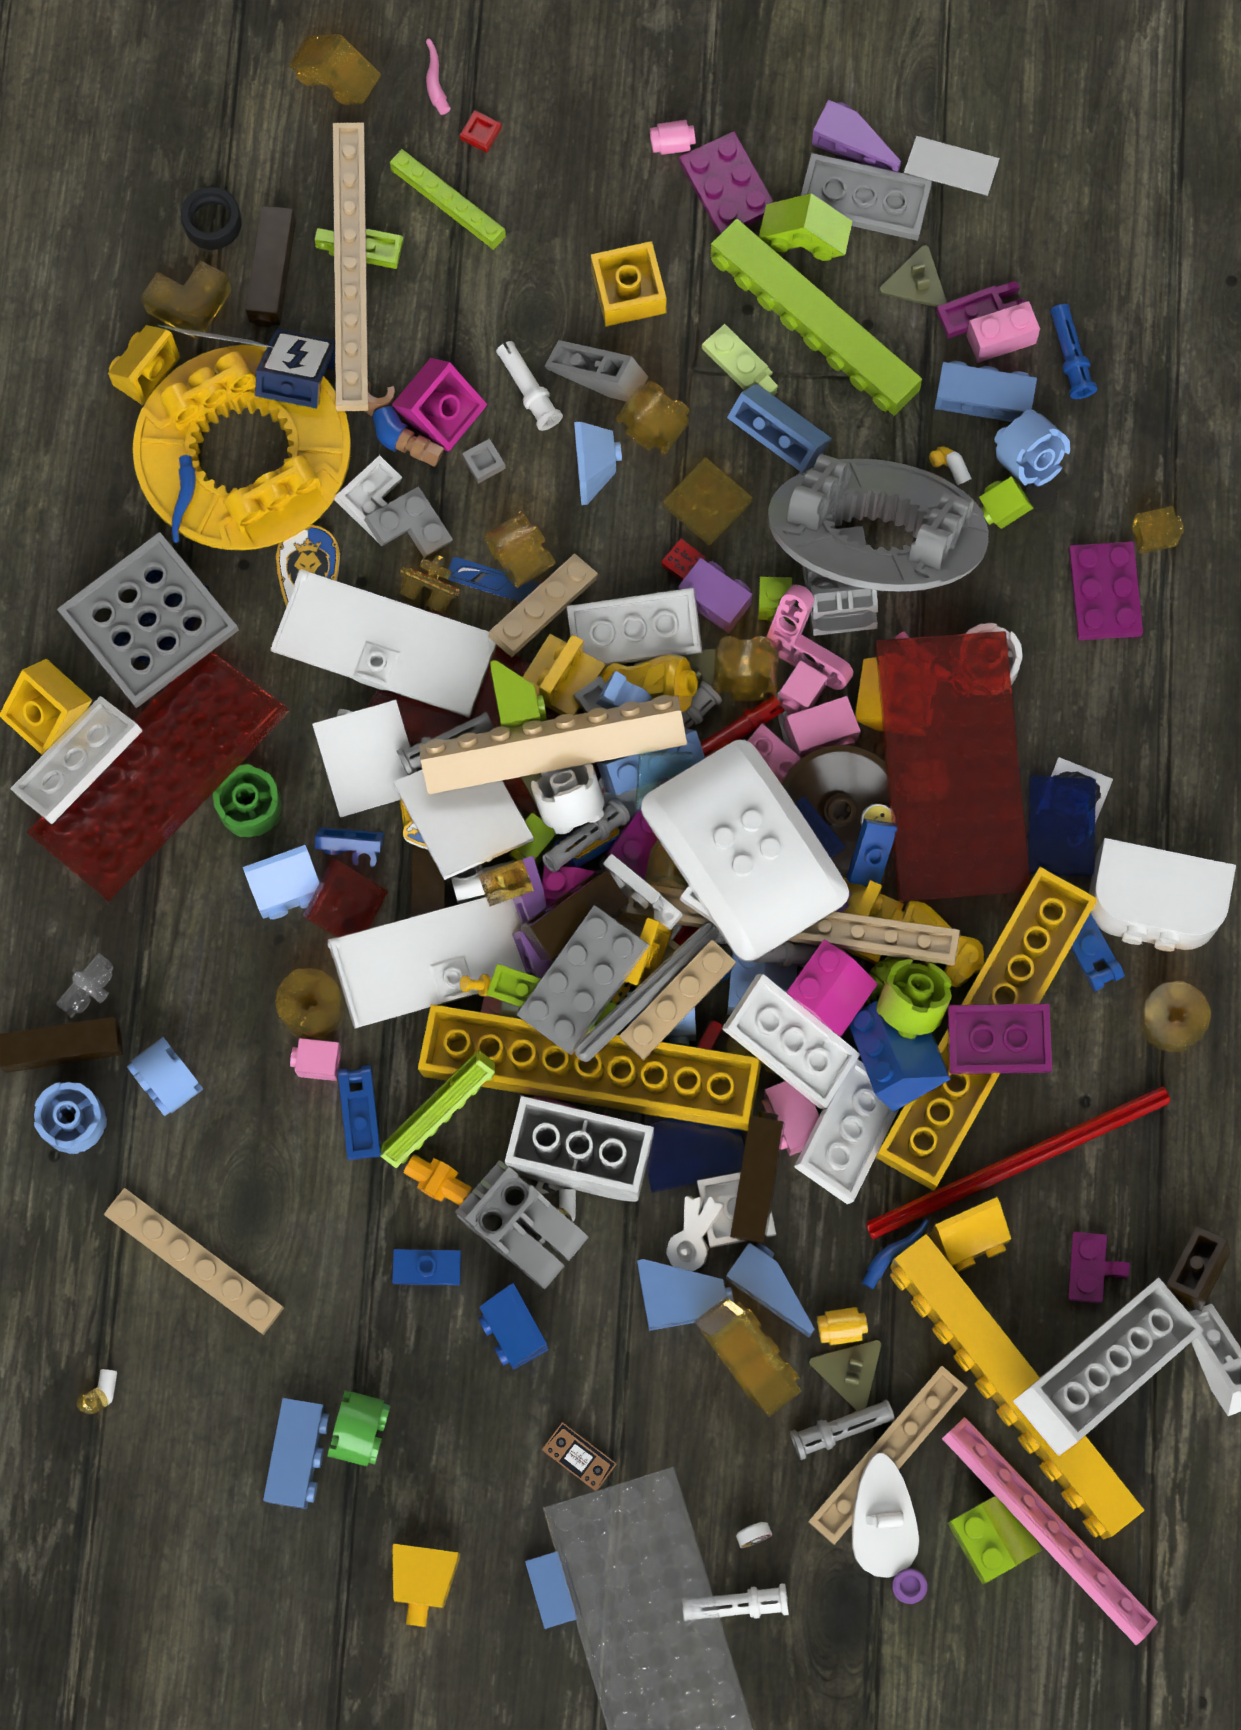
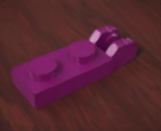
M1013 281L999 287L992 286L937 306L936 314L947 338L949 339L967 332L969 321L1025 303L1026 300L1024 298L1003 304L1001 300L1018 293L1020 290L1019 284Z

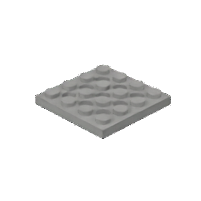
M160 532L57 609L135 708L139 707L239 631L237 625ZM160 570L163 572L162 579L155 584L148 583L146 576L150 571ZM127 589L137 591V597L131 603H124L120 600L121 594ZM177 593L182 596V602L177 607L165 605V600L170 594ZM102 608L111 610L112 614L108 621L101 623L95 620V614L98 610ZM154 613L157 616L156 622L149 627L140 625L139 621L143 614ZM191 617H198L202 620L200 628L195 631H188L184 628L185 622ZM120 632H127L131 635L130 642L125 646L114 644V638ZM167 636L174 637L176 644L171 650L164 651L159 648V642L162 638ZM139 656L150 658V664L144 670L133 668V662Z

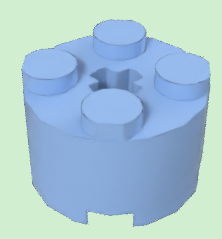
M1034 410L1023 412L1008 427L1001 428L994 439L995 443H997L996 456L1000 464L1026 486L1030 483L1041 486L1052 480L1062 469L1059 463L1063 459L1064 453H1070V441L1067 436L1047 418Z
M161 1037L132 1059V1063L127 1066L134 1078L145 1092L148 1093L164 1116L168 1113L172 1114L203 1090L202 1086L164 1037Z
M55 1083L45 1089L35 1103L34 1126L48 1144L61 1152L78 1154L79 1152L86 1151L98 1142L107 1125L105 1109L100 1100L81 1083ZM69 1112L75 1117L71 1123L67 1122L65 1115Z

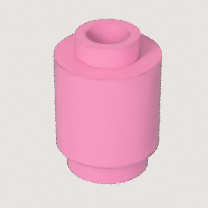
M687 120L658 123L657 127L650 128L653 153L660 152L661 155L687 152L690 151L691 144H696L694 126H688Z

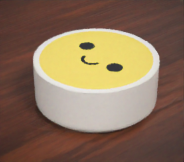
M882 804L867 806L860 818L861 826L864 819L889 823L895 822L891 809Z

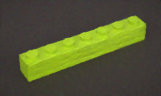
M403 149L390 161L393 173L397 174L492 250L506 237L505 228Z
M478 1050L380 1146V1157L395 1168L401 1163L404 1164L409 1159L410 1154L414 1150L420 1149L424 1141L429 1136H433L443 1122H448L452 1114L457 1109H461L465 1105L466 1100L471 1095H475L485 1081L488 1082L493 1078L495 1074L494 1062Z

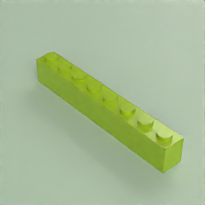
M736 219L711 243V260L719 270L728 271L741 289L751 291L764 309L767 311L772 310L780 317L782 324L790 331L796 330L810 349L813 351L819 350L833 369L836 371L842 370L850 377L849 380L859 391L865 390L873 397V402L879 409L884 412L888 410L895 416L920 391L922 378L741 221Z

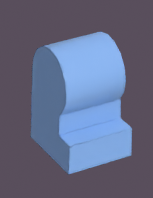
M615 671L608 678L596 704L609 709L620 707L622 704L631 701L638 703L651 701L652 697L646 690L626 681L627 677Z

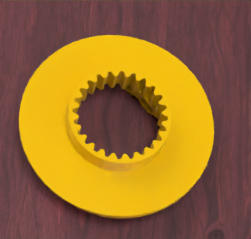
M233 345L215 349L188 360L172 371L154 389L144 407H142L137 419L133 439V461L140 487L147 501L162 520L172 527L174 508L180 491L179 457L190 455L192 457V465L195 468L196 484L192 500L182 516L179 533L195 542L213 548L225 550L259 549L284 542L296 536L318 520L330 507L335 496L339 493L348 471L351 438L345 411H336V391L324 376L321 380L320 403L317 409L255 396L256 369L267 349L266 346ZM244 408H248L249 413L253 414L257 409H260L261 416L263 417L270 413L272 421H279L280 428L285 430L290 446L287 448L289 458L284 459V465L275 471L263 474L247 487L238 490L233 488L230 493L227 492L224 485L217 488L213 479L208 481L206 473L200 467L198 454H200L198 443H203L204 441L201 432L210 431L208 423H219L218 416L221 414L226 418L230 417L231 410L241 414Z

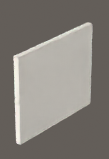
M423 770L394 782L401 800L444 880L534 841L530 830L502 780L428 794Z

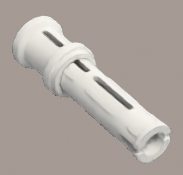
M506 342L507 350L503 344L500 345L496 353L500 356L524 395L523 404L526 409L532 411L537 420L536 426L538 429L544 431L557 425L563 418V414L553 406L549 399L550 393L548 390L539 386L515 347L514 342Z
M780 1584L779 1588L758 1590L757 1587H751V1589L747 1590L748 1593L683 1599L684 1619L689 1621L750 1614V1617L755 1619L760 1618L761 1614L782 1612L783 1615H789L786 1585Z

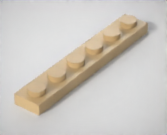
M126 1188L120 1192L104 1213L107 1218L264 1335L284 1309L283 1306Z
M941 1366L808 1523L835 1545L852 1525L859 1481L871 1457L876 1453H884L899 1470L968 1388Z

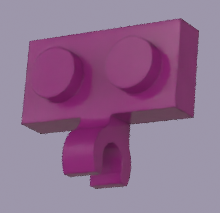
M1083 1232L1072 1233L1068 1287L1069 1301L1102 1304L1104 1277L1127 1279L1129 1277L1130 1263L1105 1262L1107 1235Z

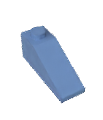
M748 1243L726 1275V1281L801 1333L810 1337L814 1327L778 1262L773 1259L775 1254L760 1243L756 1247Z

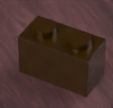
M1196 1226L1166 1284L1167 1288L1179 1302L1202 1311L1231 1254L1227 1239Z

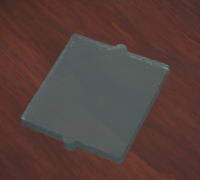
M663 750L662 753L639 754L636 810H641L643 798L649 792L692 767L693 754L691 752L669 753L668 750Z

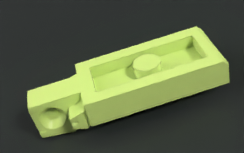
M724 324L702 343V349L744 391L758 384L773 396L777 394L778 385L770 378L772 371L768 368V365L728 326Z

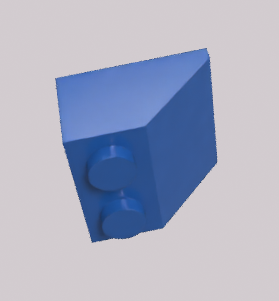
M514 1283L504 1288L479 1307L483 1315L478 1317V1320L487 1336L493 1333L499 1345L494 1347V1350L503 1366L510 1363L514 1370L549 1350L546 1341Z

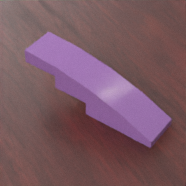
M533 856L513 863L524 892L523 895L513 898L522 924L546 908L544 891ZM522 931L513 933L512 936L526 973L542 979L551 967V960H541Z

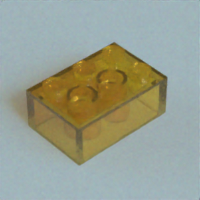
M725 1297L694 1321L748 1398L769 1417L802 1392L795 1383L799 1379L797 1373L788 1362L785 1363L778 1355L780 1350L777 1345L758 1328L761 1325L759 1320L740 1301L734 1304Z

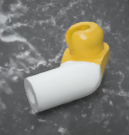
M945 446L937 447L936 451H932L929 454L930 462L934 467H940L944 464L950 468L957 485L972 479L959 453Z

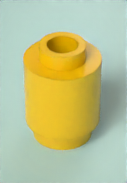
M857 1307L826 1311L825 1315L817 1316L821 1343L829 1342L831 1346L862 1341V1334L868 1333L865 1313H859Z

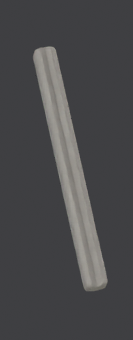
M710 922L704 923L574 1047L575 1055L583 1062L589 1061L661 993L711 940L715 941L718 938L719 930L717 927L713 926Z

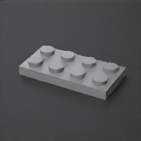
M811 153L801 196L812 193L852 220L853 227L918 241L932 180Z
M594 905L519 1010L517 1016L572 1055L575 1052L574 1047L587 1035L650 945Z

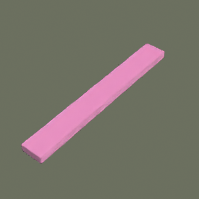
M964 1417L942 1438L944 1442L1135 1645L1139 1644L1158 1621Z

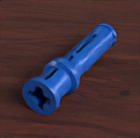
M1068 304L1056 305L1051 308L1050 314L1065 360L1062 370L1068 376L1070 383L1069 395L1072 399L1089 397L1098 389L1097 384L1092 382L1089 372L1090 360L1083 356L1071 316L1070 306Z

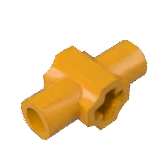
M414 1154L403 1172L419 1182L417 1189L440 1202L447 1198L460 1206L472 1189L471 1186L456 1178L459 1174L456 1170L435 1158L429 1163Z

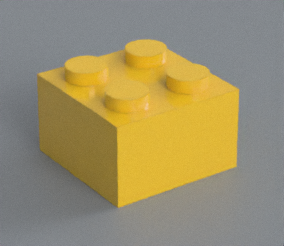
M652 241L591 254V271L605 327L666 313V294Z

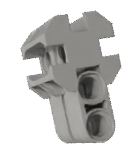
M863 526L839 529L840 536L847 535L849 542L858 541L861 547L866 545ZM802 565L805 587L814 597V605L810 612V627L813 636L877 629V590L844 584L824 577Z
M500 1160L455 1211L457 1217L469 1229L481 1236L495 1251L513 1263L544 1290L564 1268V1265L544 1248L546 1244L567 1261H570L589 1238L578 1226L551 1205L532 1185L529 1186L513 1169ZM511 1190H520L524 1194V1200L519 1205H510L506 1202L507 1194ZM491 1215H497L502 1219V1225L496 1231H488L484 1228V1221ZM522 1226L535 1233L541 1239L537 1242Z

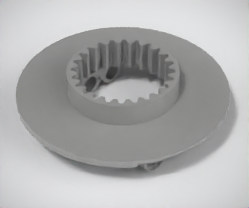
M820 454L813 468H809L803 473L799 472L798 475L780 486L773 495L768 509V522L772 535L782 549L793 559L824 577L866 589L897 592L917 591L952 583L969 574L979 565L988 546L989 531L983 517L984 513L969 495L951 482L933 473L891 461L837 459ZM852 517L858 520L868 517L872 521L876 518H881L885 523L894 521L895 526L904 525L905 531H913V537L916 538V541L911 544V547L903 545V550H899L896 547H892L890 551H887L884 547L874 550L868 544L861 547L858 541L849 542L847 535L840 536V530L834 528L835 525H842V520L851 522Z

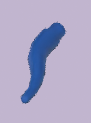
M190 455L179 457L180 491L172 518L174 543L179 542V527L182 516L190 504L195 490V468L192 465V457Z
M924 1219L920 1227L908 1237L888 1245L879 1252L868 1266L862 1284L870 1289H874L890 1262L922 1236L929 1225V1219Z

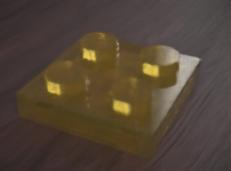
M705 457L665 498L663 506L710 546L752 503L753 497Z

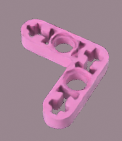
M792 585L781 598L765 640L766 646L770 652L794 667L798 665L800 660L828 676L826 686L835 690H841L853 677V669L844 659L801 635L814 605V597L806 587ZM796 600L799 602V603H798V606H799L798 608L795 607V606H793V605L795 604ZM784 617L791 619L796 626L789 624ZM803 653L809 654L815 662L806 658Z

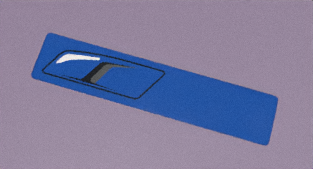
M458 557L452 558L446 574L447 580L520 603L542 584Z

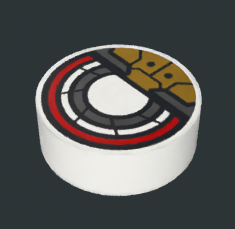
M759 1522L739 1531L736 1538L740 1548H745L772 1536V1532L768 1523Z

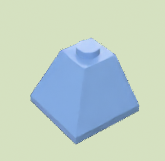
M574 422L581 505H588L616 473V461H622L621 443L614 442L612 430L583 422Z

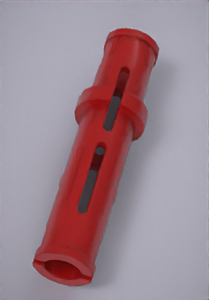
M772 695L751 710L747 708L742 711L741 717L702 741L700 744L705 758L731 742L741 740L750 733L755 732L762 723L766 724L779 714L784 713V708L782 706L779 707L781 703L777 697Z

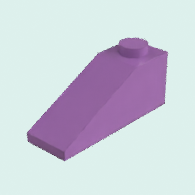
M827 101L813 130L812 145L854 163L895 172L900 171V159L857 111L852 110L849 105L843 102Z

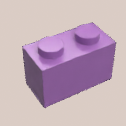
M700 558L678 586V590L694 588L697 611L727 633H730L752 605L751 590L741 580L735 579L733 581L724 574L725 571L713 561L707 563Z

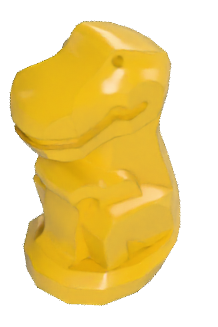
M662 655L639 665L629 667L613 663L607 666L601 674L602 679L606 683L615 671L627 677L626 681L646 690L651 695L652 700L662 695L671 697L678 695L681 712H685L690 707L692 697L695 696L698 688L695 672L692 671L687 658L680 655Z
M909 901L904 911L896 908L889 919L952 929L930 906L919 901ZM960 935L955 966L947 965L944 969V972L952 982L951 986L960 987L974 973L981 971L984 966V951L980 941Z

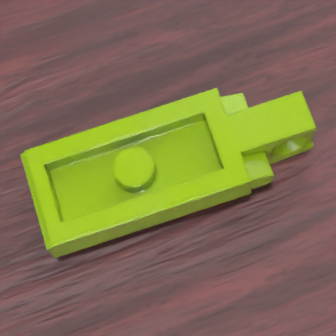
M317 228L315 247L329 251V255L334 256V231ZM366 229V263L397 269L404 242L403 236Z

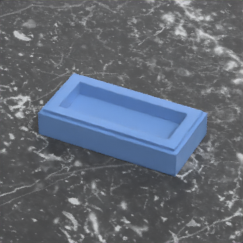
M553 1552L525 1561L544 1629L578 1619L559 1552Z

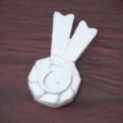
M692 1196L685 1197L684 1231L670 1238L666 1252L673 1267L694 1271L705 1264L709 1248L703 1237L724 1208V1203H717L715 1198L710 1196L701 1212L703 1197L695 1199Z

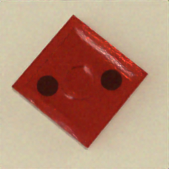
M332 859L302 917L338 938L368 930L388 891L342 862Z

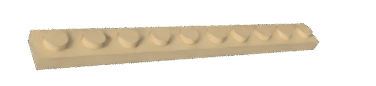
M333 123L336 411H368L364 123Z
M650 885L682 913L683 916L676 923L677 925L700 928L704 923L710 922L715 926L714 923L680 900L681 895L685 891L684 889ZM630 890L629 903L626 909L627 917L655 920L654 909L648 906L645 910L631 898L633 892ZM833 912L788 941L820 946L825 939L839 949L955 966L960 930Z

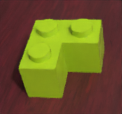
M810 193L766 204L759 238L777 252H787L789 249L803 247L811 252L816 259L829 261L831 258L846 254L853 221Z

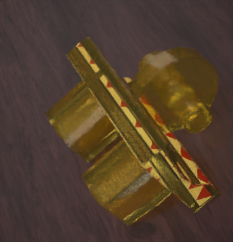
M439 555L435 557L433 562L422 559L419 567L427 570L428 575L411 567L406 568L404 566L399 576L404 577L400 588V595L417 601L423 586L433 590L426 606L439 612H445L452 598H458L461 589L438 580L439 576L449 580L452 574L451 570L443 567L445 558Z

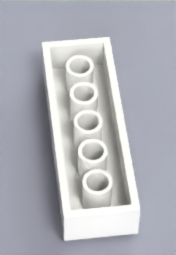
M1157 1278L1013 1402L1055 1453L1060 1456L1081 1440L1204 1330L1161 1279Z

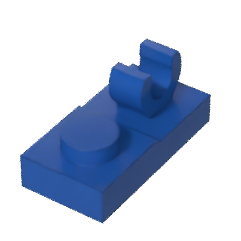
M320 827L315 836V849H323V852L326 854L337 855L343 853V851L354 850L352 855L353 865H358L359 855L366 853L371 858L370 866H375L378 860V853H380L384 844L383 832Z

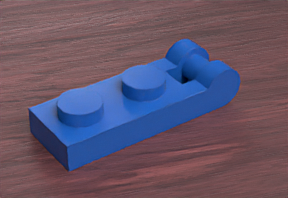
M1090 913L1071 946V950L1095 992L1103 988L1104 983L1112 979L1116 982L1124 978L1125 975ZM1103 960L1107 968L1097 972L1093 964Z
M364 1065L359 1070L351 1071L348 1068L338 1069L347 1159L350 1161L380 1157V1137L372 1066ZM362 1082L363 1090L351 1092L352 1083Z

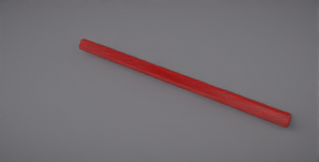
M1159 1087L878 1216L866 1223V1229L872 1239L883 1236L1168 1105L1171 1101L1170 1096L1164 1087Z

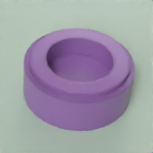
M904 1569L894 1577L892 1591L900 1602L914 1604L924 1598L927 1592V1581L918 1570Z

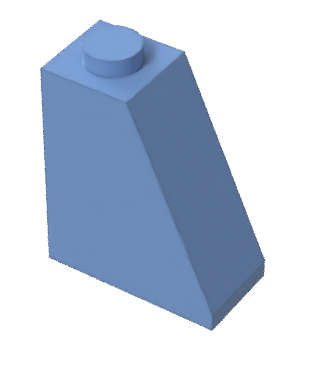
M645 1259L637 1260L649 1331L729 1317V1308L734 1307V1299L731 1287L725 1288L723 1279Z

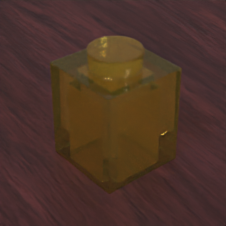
M1173 506L1136 514L1131 525L1139 554L1175 547L1181 538V534H1184L1182 519L1180 515H1175Z
M523 859L478 876L490 907L534 891Z

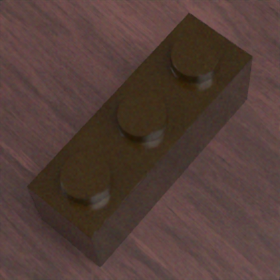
M596 870L522 924L520 929L541 960L553 959L555 961L594 905L616 919L623 913L621 908L629 902L608 870Z

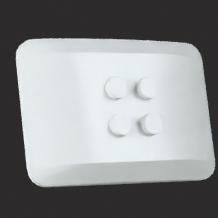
M746 740L731 742L652 790L643 798L641 812L733 953L739 959L752 962L761 958L838 910L846 903L849 889L845 880L782 784L750 742Z

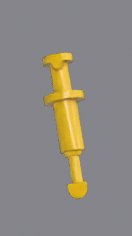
M487 974L480 975L478 980L470 979L468 975H463L460 979V990L469 992L470 989H476L480 996L486 997L492 979Z

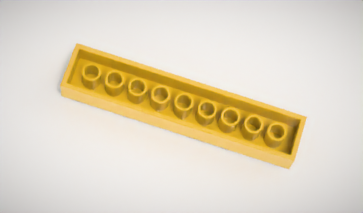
M1039 867L962 1005L1039 1004L1092 911L1096 898ZM947 1029L938 1048L949 1073ZM1000 1073L949 1074V1081L903 1107L882 1144L876 1159L935 1191Z
M431 1004L418 1070L423 1077L447 1081L480 1050L494 1062L495 1067L493 1078L488 1082L485 1081L481 1087L748 1131L749 1119L753 1115L761 1063L756 1057L661 1042L643 1061L619 1038L620 1035H615L589 1061L583 1062L575 1053L572 1055L568 1054L523 1019Z
M925 1234L894 1258L890 1266L892 1270L890 1274L891 1279L900 1290L903 1291L906 1288L913 1296L911 1304L920 1316L924 1318L927 1315L935 1324L932 1330L937 1338L944 1345L949 1342L956 1351L953 1357L958 1365L965 1372L969 1369L978 1379L975 1382V1386L986 1399L993 1398L999 1406L996 1412L1008 1427L1013 1424L1021 1434L1018 1440L1029 1454L1035 1452L1043 1463L1039 1467L1051 1482L1054 1480L1058 1481L1064 1489L1061 1495L1073 1510L1075 1508L1080 1509L1086 1517L1083 1523L1088 1531L1095 1538L1098 1535L1103 1540L1110 1538L1145 1510L1086 1435L1058 1456L1013 1401L1040 1377L929 1236Z

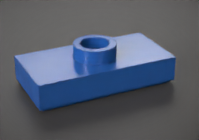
M871 819L863 820L846 876V880L849 883L868 886L871 880L881 884L898 828L894 823Z
M394 1249L392 1283L401 1285L460 1286L462 1252L458 1250Z

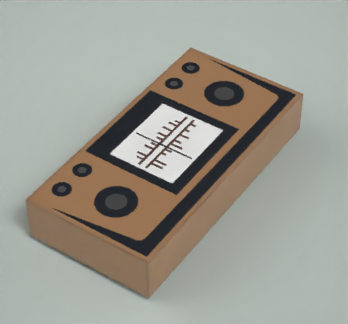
M563 1422L542 1449L544 1453L595 1492L598 1491L617 1465Z

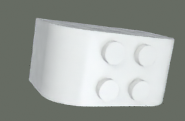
M1105 838L1096 854L1089 894L1096 898V903L1090 913L1102 931L1110 935L1122 937L1123 942L1135 945L1142 944V941L1155 944L1156 949L1162 951H1174L1175 948L1182 950L1196 949L1206 944L1212 938L1227 916L1236 865Z
M521 1096L505 1164L519 1176L607 1198L638 1201L654 1136V1127Z

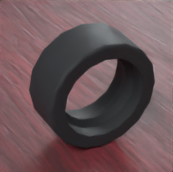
M214 186L202 187L192 192L184 200L181 208V222L189 240L200 248L207 250L222 249L231 244L239 235L242 226L240 209L233 195L225 189ZM208 204L222 205L229 212V222L224 228L216 232L206 233L199 231L193 223V216L199 208Z

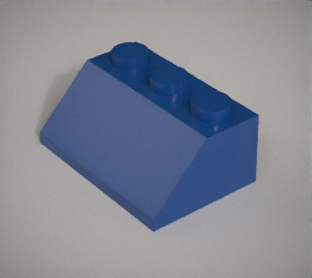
M878 1001L861 1009L849 1026L875 1095L894 1112L949 1081L950 1076L933 1033L917 1035L914 1039L902 1037L898 1030L889 1025L877 1013L876 1005Z

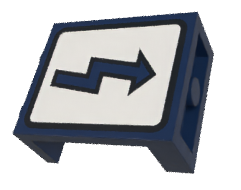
M276 329L268 344L271 347H267L256 369L255 396L317 409L320 403L321 380L326 369L335 370L336 367L335 340Z

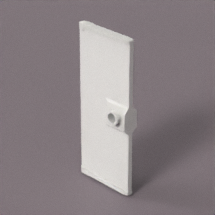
M300 569L293 592L273 641L271 652L353 678L359 683L380 690H389L470 717L497 644L488 637V631Z
M522 887L339 938L328 939V948L335 962L354 1029L426 1009L431 1004L441 1005L478 994L476 989H470L469 992L460 990V979L463 975H468L470 979L478 980L480 975L487 974L492 979L497 964L526 973L512 936L513 933L521 931L520 926L522 923L513 898L524 894Z

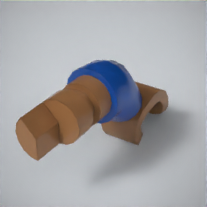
M368 381V411L364 412L373 417L379 442L393 452L399 450L405 453L408 450L411 457L435 467L442 456L444 447L431 442L430 439L421 435L415 437V433L407 429V424L400 420L395 408L392 406L395 399L394 386L387 387V395L385 397L376 398L370 395L371 383Z

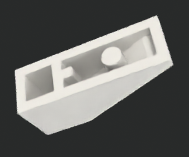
M1213 1304L1204 1306L1202 1311H1190V1315L1204 1330L1191 1343L1211 1391L1227 1416L1241 1412V1347Z

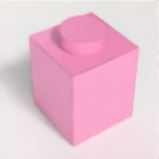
M800 660L780 690L779 701L781 706L789 714L812 708L826 688L828 676Z
M299 1038L298 1047L292 1048L290 1066L295 1067L298 1077L338 1081L342 1048L339 1042Z

